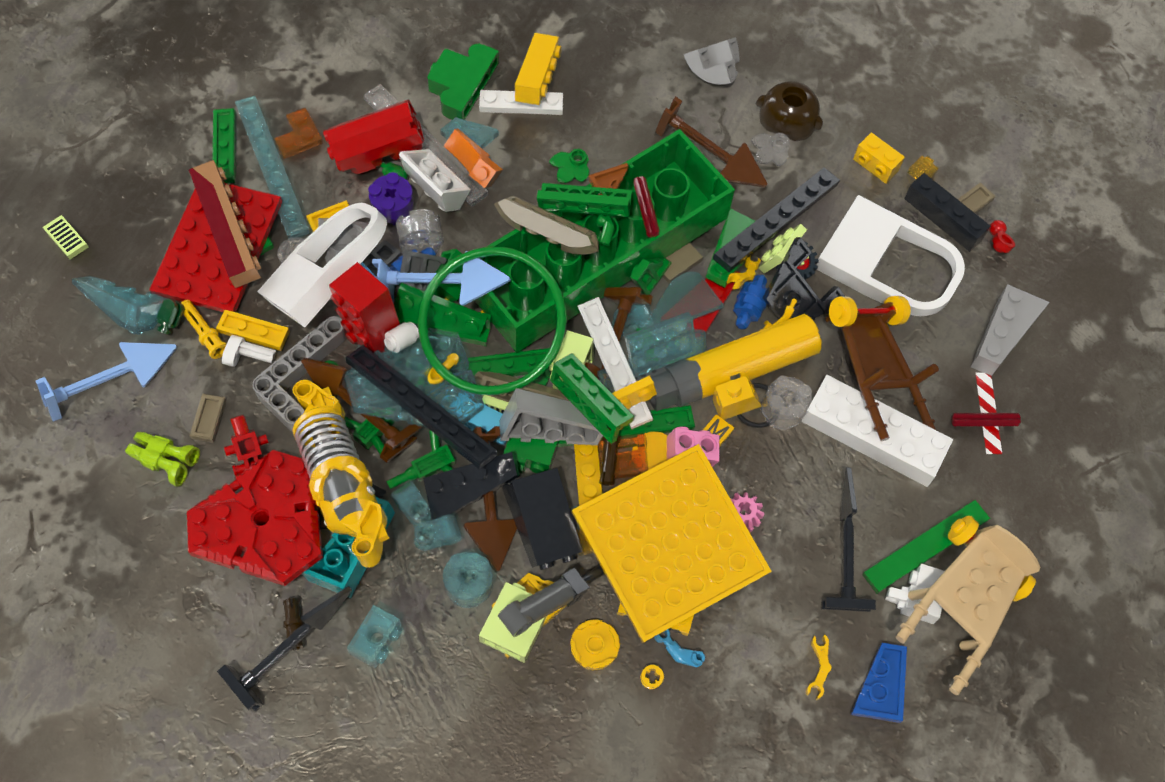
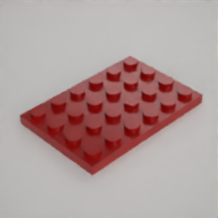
M229 184L234 197L230 198L231 202H236L240 214L237 215L238 220H243L247 232L244 233L245 238H250L254 247L251 254L259 259L283 200L281 196ZM194 189L149 291L154 295L181 302L190 300L193 305L224 312V310L236 312L248 283L235 288L229 279L197 191Z

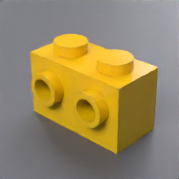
M871 132L858 145L853 160L886 184L899 171L905 157Z

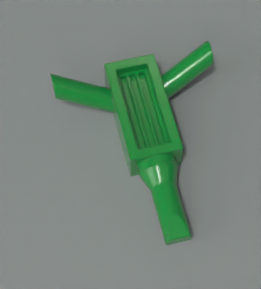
M392 401L383 408L378 406L373 412L391 426L395 422L393 417L400 405ZM345 416L346 427L355 430L352 433L354 440L367 450L374 445L381 455L384 444L380 437L384 433L367 419L361 424Z
M429 430L432 452L412 461L411 466L405 472L387 480L386 483L389 488L392 489L409 480L418 479L420 482L425 477L432 476L441 471L452 470L451 466L455 465V459L447 444L440 447L439 437Z

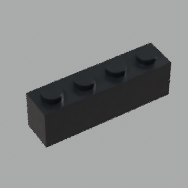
M925 173L910 185L904 198L969 252L984 239L991 227Z

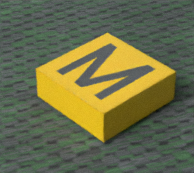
M716 414L703 430L719 435L720 447L734 431V427Z

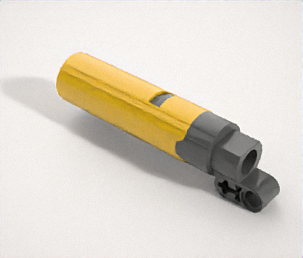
M802 314L662 368L659 361L654 359L646 360L630 366L636 382L650 375L657 395L653 396L649 402L657 412L672 405L683 407L714 394L716 386L743 376H747L749 380L819 354L822 348V340L813 319L808 315Z

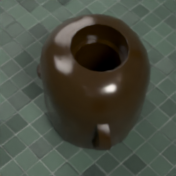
M793 81L782 82L771 88L766 95H761L756 101V105L761 108L759 117L763 127L769 132L792 141L806 140L813 134L815 129L821 130L823 126V120L819 116L820 104L818 98L808 86Z

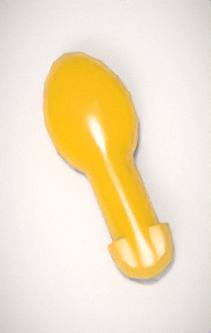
M451 353L442 363L443 366L450 370L459 362V356L456 353ZM433 367L428 372L427 380L430 384H440L445 380Z

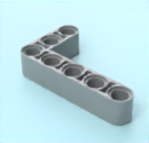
M337 316L329 317L253 381V389L259 401L291 432H293L292 429L295 423L291 421L292 418L303 415L304 409L286 390L307 373L302 362L296 360L304 357L321 361L345 341L346 330L340 323L342 319ZM333 329H339L337 332H331ZM317 343H323L318 347H314V345ZM282 372H288L284 376H278ZM264 387H270L266 391H261V389ZM278 402H285L282 406H276Z

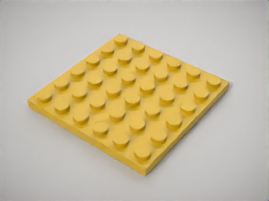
M699 444L571 511L642 643L772 572Z

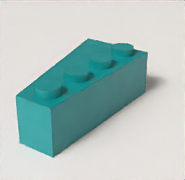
M376 497L378 504L381 505L387 516V530L395 512L388 501ZM333 533L331 540L322 548L323 558L302 574L309 582L336 593L350 586L352 591L348 598H351L367 567L360 564L352 551V544L356 538L350 535Z

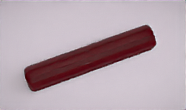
M644 176L636 177L634 179V187L647 236L650 238L657 237L660 230L646 178Z
M953 413L951 423L953 426H1019L1021 416L1019 413Z

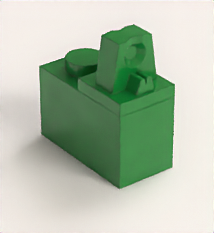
M509 438L503 454L515 453L520 473L525 472L526 468H529L537 474L551 470L558 448V441L545 443V439H531L530 442H521L520 438Z

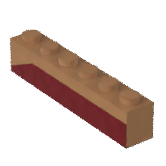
M214 160L188 169L232 284L237 288L260 279L258 269H261V265L257 256L253 257L251 254L254 247L250 238H245L244 233L247 232L243 220H238L237 215L240 214L236 202H231L230 198L234 197L229 184L225 185L223 181L227 179L223 168H218Z

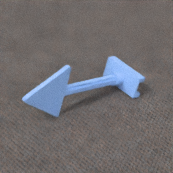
M476 258L463 264L462 273H450L441 283L461 284L459 303L464 306L510 282L511 279L483 260ZM372 259V264L378 269L376 278L389 288L391 296H394L395 285L400 283H430L437 274L400 273L399 271H392L382 259Z
M120 342L119 346L127 362L64 388L61 386L53 390L45 377L35 381L43 404L48 408L51 419L54 422L62 418L58 403L67 400L72 395L127 372L133 371L141 386L146 387L176 351V345Z

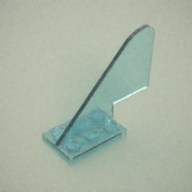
M686 272L672 280L644 327L625 336L630 368L634 377L697 354L693 319L724 308L721 300L699 273Z

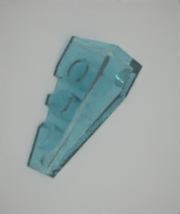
M92 276L72 279L74 286L116 324L127 329L131 334H142L144 331L153 330L158 324L156 320L161 305L167 299L151 292H147L146 295L135 293L136 288L115 287L114 282Z

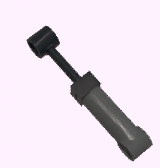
M601 565L582 576L573 568L564 573L553 584L520 602L516 600L501 610L498 617L511 635L517 637L542 618L565 605L569 607L580 601L590 588L588 584L605 573Z

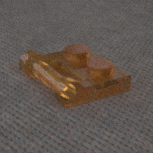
M645 433L638 434L637 437L621 439L620 443H618L617 449L638 446V450L617 453L615 479L634 477L648 471L647 439ZM602 440L598 443L600 474L604 441Z

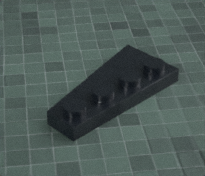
M509 452L496 456L480 470L473 464H469L423 478L432 523L437 525L443 522V519L460 512L465 506L472 502H477L489 492L495 491L518 478L520 474L515 453Z

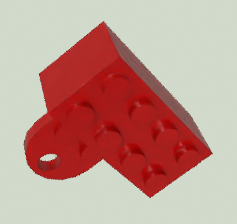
M357 262L329 284L332 293L330 297L337 306L335 310L342 319L340 321L341 325L347 331L345 334L347 339L352 344L364 345L382 359L390 352L384 343L385 333L397 327L400 323L389 288Z

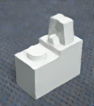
M920 564L916 570L911 571L908 582L911 584L909 588L902 587V589L890 587L887 590L885 600L898 604L897 608L901 610L900 614L910 617L914 611L913 606L919 604L922 599L912 601L909 599L908 593L913 590L931 587L945 571ZM934 600L928 608L927 616H923L921 620L934 624L940 618L942 607Z

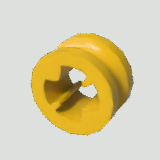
M649 665L642 671L640 679L646 688L655 689L663 682L664 673L660 667ZM650 671H655V676H659V680H655V684L649 683V678H645L646 673L649 674Z

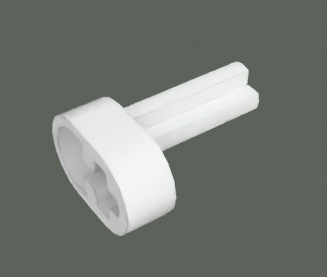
M231 335L223 352L222 364L235 367L241 355L272 363L275 360L276 350L245 342L243 337Z

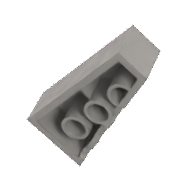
M1007 284L998 298L971 368L992 376L1041 315L1049 302Z
M517 388L499 420L500 441H509V438H520L521 442H530L531 439H545V443L566 440L567 444L598 445L603 436L570 401Z

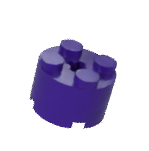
M390 172L379 177L369 186L370 205L375 207L386 218L387 223L400 225L410 219L414 209L412 187L405 178L397 173Z

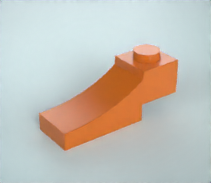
M454 129L444 144V147L468 170L469 176L484 188L491 187L503 170L489 158L490 155L459 129Z

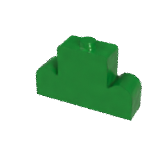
M474 44L469 48L467 57L449 49H444L437 62L432 64L430 73L427 76L429 92L440 96L443 116L461 124L464 123L480 96V90H484L499 65V50L483 44Z

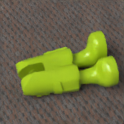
M136 432L133 437L137 443L146 447L145 449L131 443L125 449L127 455L139 461L144 467L153 471L164 469L168 474L170 484L180 487L186 481L188 472L185 465L194 466L200 456V449L194 445L177 447L174 446L173 441L157 435L153 436L146 432ZM173 456L180 462L166 459V457Z

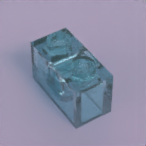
M373 605L347 647L349 654L376 669L379 663L382 664L389 654L387 649L391 642H396L402 632L400 619ZM376 633L383 635L382 640L378 643L370 641L372 635Z

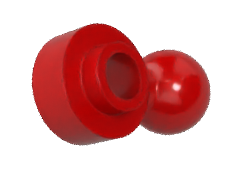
M993 221L989 229L990 234L994 236L992 238L993 247L1000 253H1009L1015 247V242L1006 234L1007 226L1003 221Z

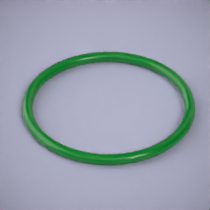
M506 247L478 248L465 252L449 261L428 284L422 297L418 314L420 343L427 360L434 370L453 386L480 395L509 393L536 380L546 371L557 356L566 330L565 302L560 287L552 274L530 255ZM504 256L525 263L544 279L556 305V332L548 353L525 376L502 385L486 386L473 384L452 374L435 355L427 330L429 306L438 286L454 269L476 258Z

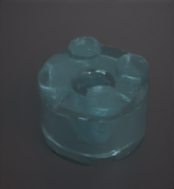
M474 552L454 554L447 562L443 571V582L448 597L453 603L463 608H473L487 600L493 590V573L489 561ZM467 577L472 578L470 579L469 583H465L464 581L467 579Z

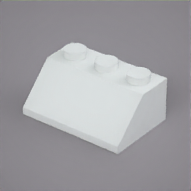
M430 149L400 152L399 157L404 171L414 183L424 190L427 196L431 197L438 204L441 210L445 212L460 210L471 189Z

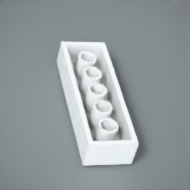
M826 375L802 422L928 487L935 478L953 439L875 399V402L879 403L878 410L884 424L888 426L886 430L890 437L886 441H880L878 433L874 432L873 428L875 425L869 410L865 409L867 405L862 393Z

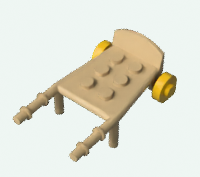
M966 516L955 521L948 533V539L956 546L964 544L966 546L965 550L931 587L913 590L908 593L910 600H922L919 604L913 606V613L906 623L900 625L901 630L896 636L899 642L905 643L910 635H914V628L923 616H927L928 608L934 600L965 629L974 640L961 641L960 648L963 651H975L972 656L969 655L966 658L968 662L960 674L954 676L955 681L949 690L955 695H959L963 687L969 685V678L975 669L982 665L980 661L990 648L1012 601H1019L1030 595L1036 584V579L1031 574L1040 570V565L1034 554L1016 536L999 525L985 527L977 531L979 523L972 516Z

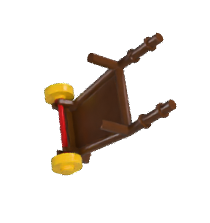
M890 296L883 305L875 308H857L852 298L836 297L831 302L829 316L825 319L827 323L842 327L857 381L867 405L865 409L869 410L875 425L873 428L874 432L878 433L880 441H886L890 437L886 430L888 426L884 424L878 410L879 403L875 402L871 390L909 388L914 400L913 406L917 407L923 424L936 430L934 426L935 420L931 419L925 404L927 401L922 397L918 384L938 372L939 368L936 364H932L913 376L887 323L890 325H902L907 322L911 313L908 300L903 296Z

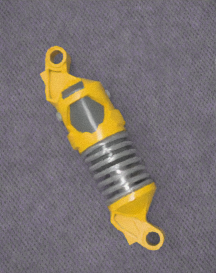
M300 380L294 385L293 394L305 411L294 423L292 431L310 477L309 489L313 500L320 507L327 528L333 533L355 537L352 551L358 561L364 567H374L381 559L383 541L390 539L386 531L387 516L376 500L375 490L372 487L373 483L368 469L359 459V455L354 447L344 420L346 413L340 402L332 395L329 387L321 389L309 380Z

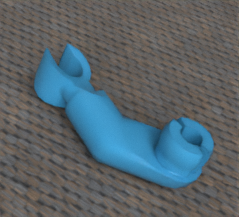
M668 629L664 631L665 638H662L659 634L654 637L656 642L666 645V650L678 663L700 667L705 661L703 652L681 648L675 640L673 641L670 638Z

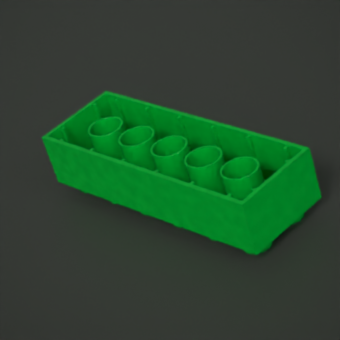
M680 129L623 163L628 164V171L619 189L632 190L629 217L610 216L614 224V232L609 246L599 243L603 227H599L596 224L599 215L549 211L595 232L599 251L591 254L568 253L561 250V243L553 244L547 241V237L541 234L534 235L527 232L525 227L521 231L514 229L486 247L515 249L530 255L545 266L560 287L566 307V321L580 313L578 305L597 297L601 300L604 298L603 295L606 288L621 287L632 280L630 278L632 270L642 259L666 258L728 218L735 189ZM644 176L646 178L660 230L657 237L650 238L647 236L634 187V179L636 177ZM485 256L479 258L511 279L510 282L474 301L484 313L491 314V322L516 353L556 328L557 310L553 295L544 279L533 268L521 261L504 256Z

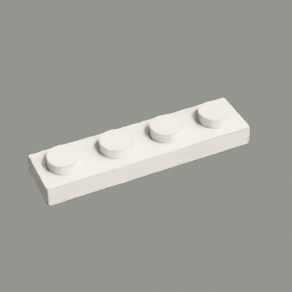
M480 90L479 111L562 115L563 93L547 92L546 97H542L540 105L515 101V91Z

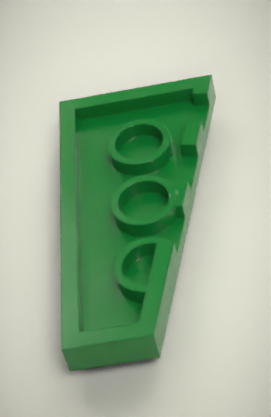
M730 208L729 216L725 221L714 254L754 223L755 220ZM712 257L706 278L726 287L729 274L736 273L745 260L728 272Z
M401 283L394 301L399 322H412L418 325L419 308L425 291ZM433 295L428 311L427 327L480 337L488 315Z

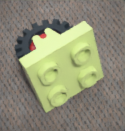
M800 224L794 229L790 227L783 235H778L772 242L774 245L772 250H767L761 257L763 262L760 264L759 269L764 274L774 267L778 269L794 239L802 237L807 229ZM816 252L811 253L797 267L798 272L805 280L814 275L815 270L818 269V266L815 264L819 260L814 258L817 256Z

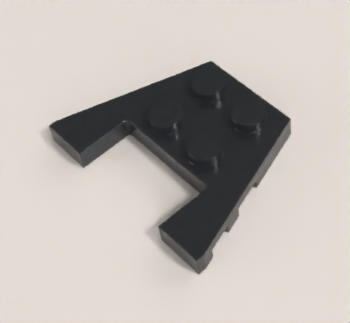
M796 237L762 298L778 319L783 316L786 306L791 304L792 299H796L797 303L793 308L794 312L791 318L805 314L814 321L816 317L829 313L830 304L836 297H846L838 286H833L819 299L798 272L797 267L812 253L801 237Z

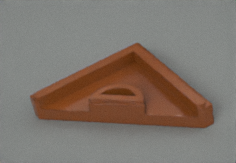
M625 163L591 174L588 180L592 187L619 189L628 171V164Z

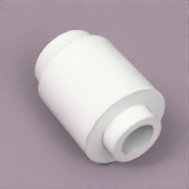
M404 322L385 333V346L388 350L395 353L402 351L414 344L417 338H419L418 328L412 322Z

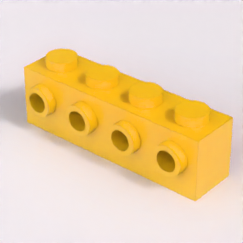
M534 33L515 83V101L540 105L542 97H546L547 84L551 83L552 71H555L557 58H560L562 47L558 45V36Z

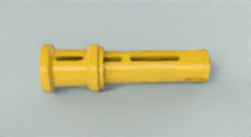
M190 300L181 302L185 308L183 314L199 335L201 345L206 346L212 359L221 358L227 343L221 341L218 331L210 328Z

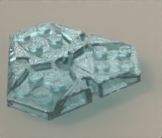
M427 327L430 344L439 361L443 363L448 355L456 353L459 356V362L449 371L464 381L477 384L472 370H468L469 361L459 334L457 332ZM417 338L414 344L398 353L388 350L385 345L383 353L378 350L374 352L375 355L461 423L465 424L484 409V402L480 394L461 390L446 380L436 385L428 382L427 376L432 366L424 354L419 338ZM351 368L346 372L344 380L353 412L379 418L384 417V419L388 420L393 419V421L397 422L404 420L408 421V424L424 426L355 369Z

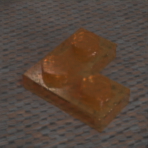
M306 108L287 114V121L293 131L274 138L283 159L323 144L322 138Z

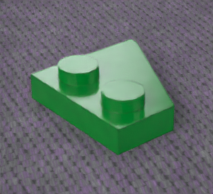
M644 258L639 264L634 266L630 278L636 287L642 289V294L650 295L672 262L666 258Z

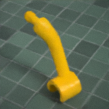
M792 299L791 304L786 306L783 316L775 323L771 324L766 320L763 329L789 320L794 312L793 308L797 300Z

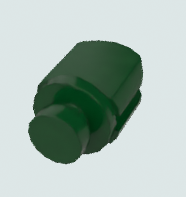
M165 299L157 315L156 322L161 324V326L157 327V331L170 335V327L176 329L185 309L182 303L172 299Z

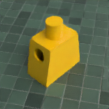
M747 376L730 380L715 387L713 403L718 416L723 420L762 407L754 385Z

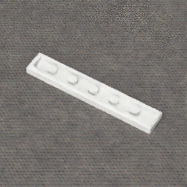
M599 297L578 305V309L591 338H593V343L606 373H608L610 382H612L614 391L635 383V377ZM640 402L628 409L634 415L633 421L629 424L631 429L653 421L646 402Z

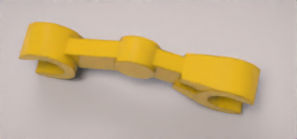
M750 255L745 261L746 272L729 274L727 284L735 282L733 289H739L745 281L753 280L756 274L755 270L759 268L761 262L759 257L757 262L750 260Z
M826 635L822 637L824 646H819L816 643V636L811 641V646L819 659L820 667L815 681L806 688V695H809L811 688H817L819 695L816 700L823 696V684L832 669L828 660L829 639Z

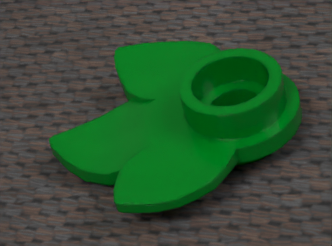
M574 149L570 153L559 152L549 160V164L559 168L557 172V181L559 183H569L574 178L579 182H584L589 176V168L587 166L589 158L582 149Z

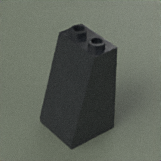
M557 468L513 480L502 487L532 568L539 566L540 570L553 567V561L562 559L563 563L577 559L576 554L583 552Z

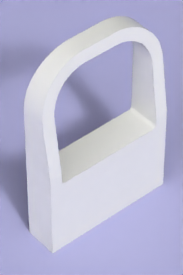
M860 195L853 202L820 255L819 262L816 264L818 271L883 304L890 296L905 297L910 304V315L928 316L942 310L953 296L963 278L965 270L963 257L953 244ZM895 237L934 252L949 262L953 273L952 280L940 298L931 302L916 301L871 277Z
M356 203L338 211L302 241L257 292L277 309L303 327H306L331 298L332 293L329 284L355 263L361 264L379 243L386 230V218L375 207L366 203ZM360 218H370V222L364 231L323 268L315 264L350 224Z

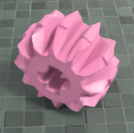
M744 492L743 497L735 493L734 499H730L748 531L752 532L754 526H760V519L764 517V512L760 511L763 505L762 503H755L756 496H753L751 499L748 498L747 492ZM744 510L747 513H745V515H742L740 512Z

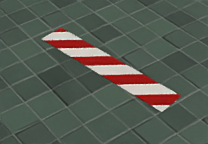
M975 373L981 413H997L992 376L986 373ZM983 426L986 454H1002L999 427Z

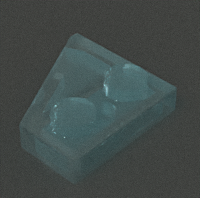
M456 117L440 129L441 135L447 140L454 129H459L482 149L499 136V131L495 128Z

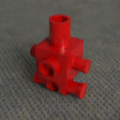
M244 415L230 419L235 435L231 436L233 444L224 447L226 456L236 454L238 461H244L243 464L232 466L235 477L243 473L245 469L250 468L252 464L257 463L259 460L257 455L262 454L260 446L268 443L266 434L256 437L254 429L249 431ZM248 458H254V461L248 462Z

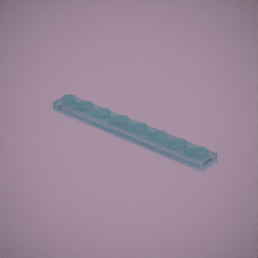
M252 96L235 101L270 194L281 196L283 200L278 214L288 240L310 234L256 97Z

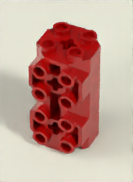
M410 100L399 102L324 130V137L330 146L327 148V152L331 160L335 159L338 170L346 171L349 169L354 174H361L380 166L383 162L382 157L389 155L392 159L400 160L399 154L401 151L421 150L425 139L421 124L417 121L415 116L417 114Z

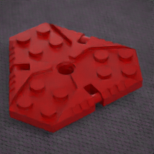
M272 450L259 459L257 463L252 464L250 468L245 469L243 473L238 474L235 477V481L229 485L227 483L224 484L221 489H217L214 494H210L207 499H203L187 511L188 552L193 557L230 569L238 566L242 573L286 586L323 558L320 518L318 512L315 511V507L318 506L316 501L313 500L309 489L310 477L303 459ZM241 487L243 488V490L240 491L239 493H237V494L234 493V492H236L238 489H240Z

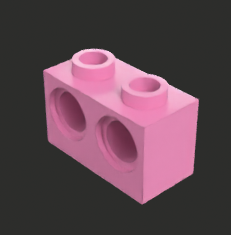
M677 427L667 436V460L699 444L700 447L701 445L705 447L706 451L703 448L702 450L713 467L719 462V435L711 434V432L706 430L692 431L687 427Z

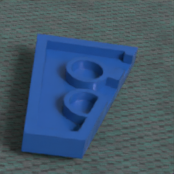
M882 643L879 646L850 715L898 723L903 721L906 646Z

